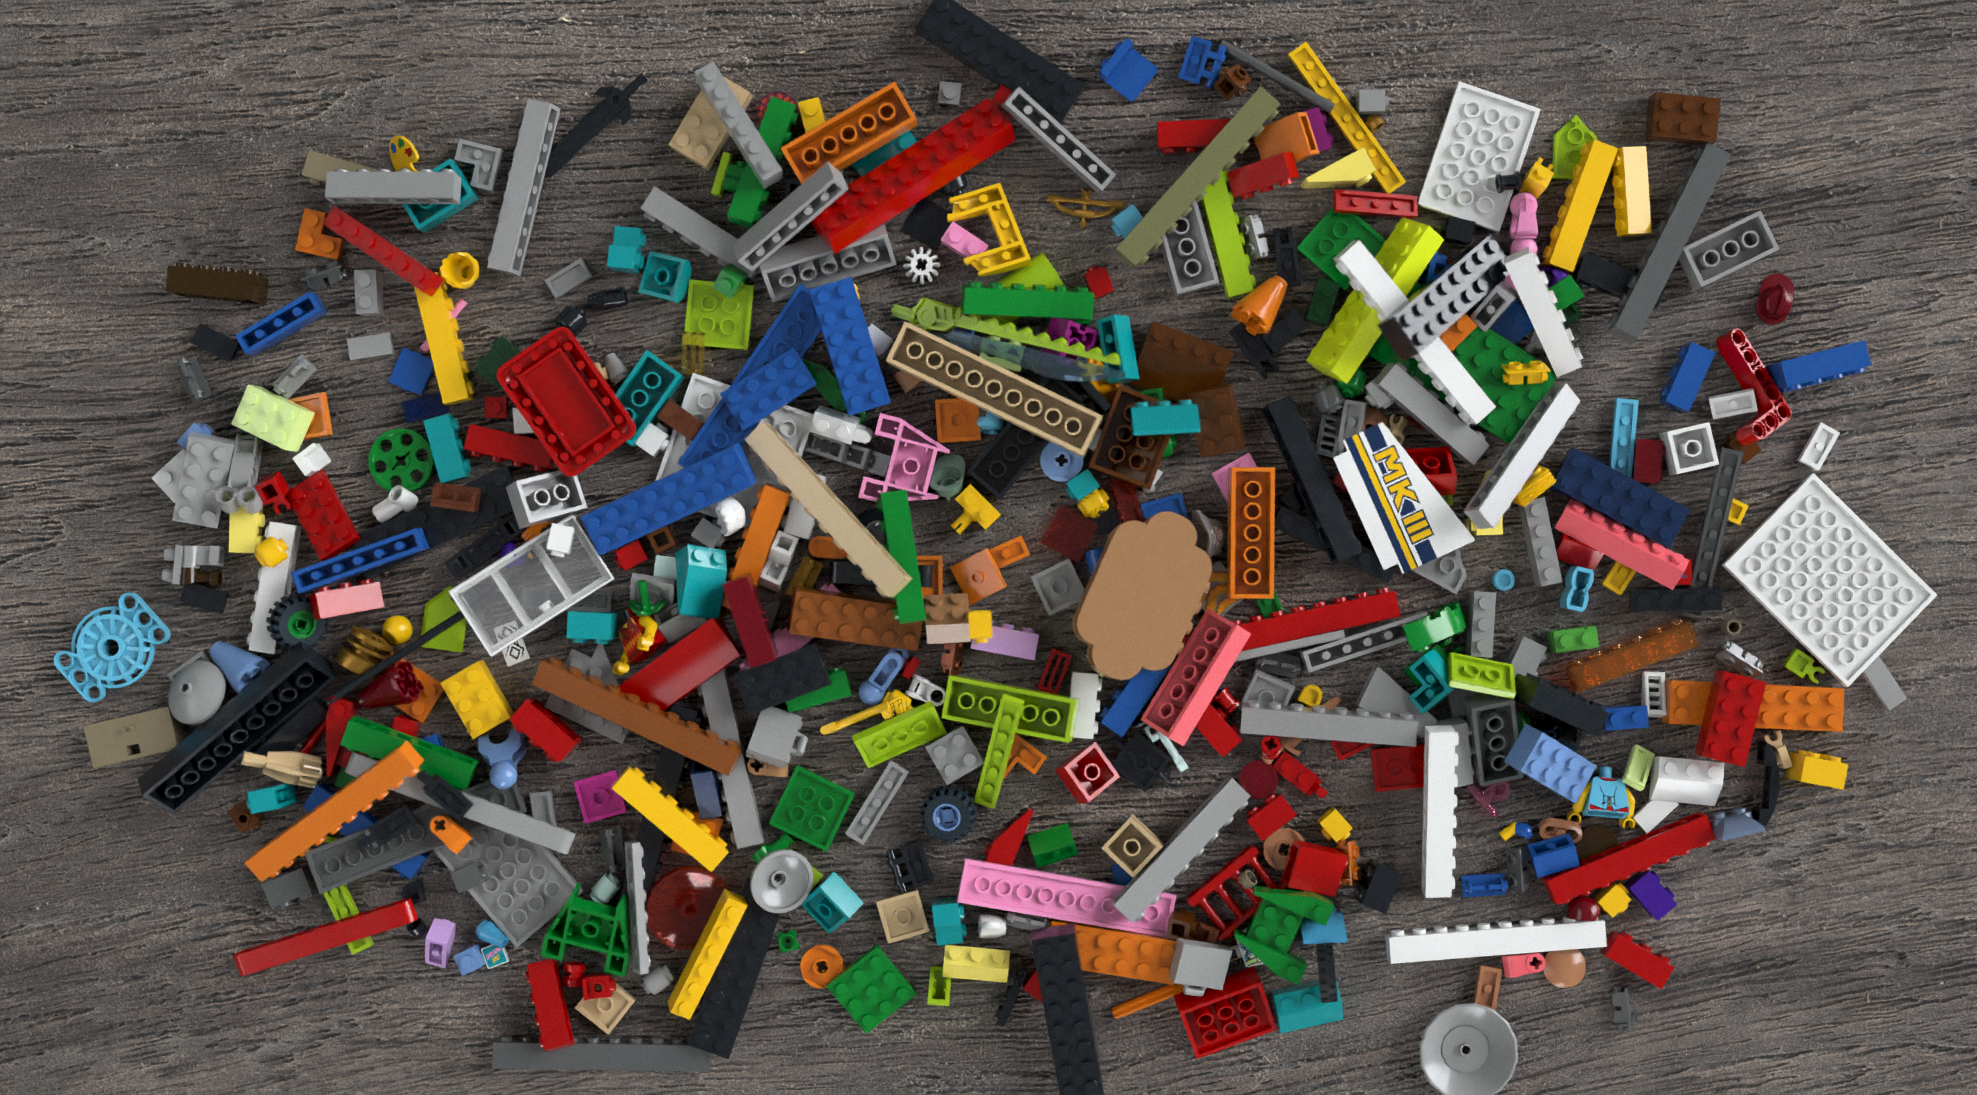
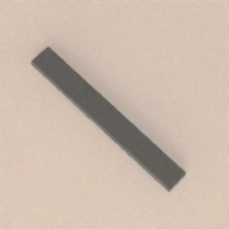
M1720 447L1718 455L1719 465H1716L1692 565V585L1688 586H1712L1743 451ZM1682 611L1681 615L1704 620L1706 611Z

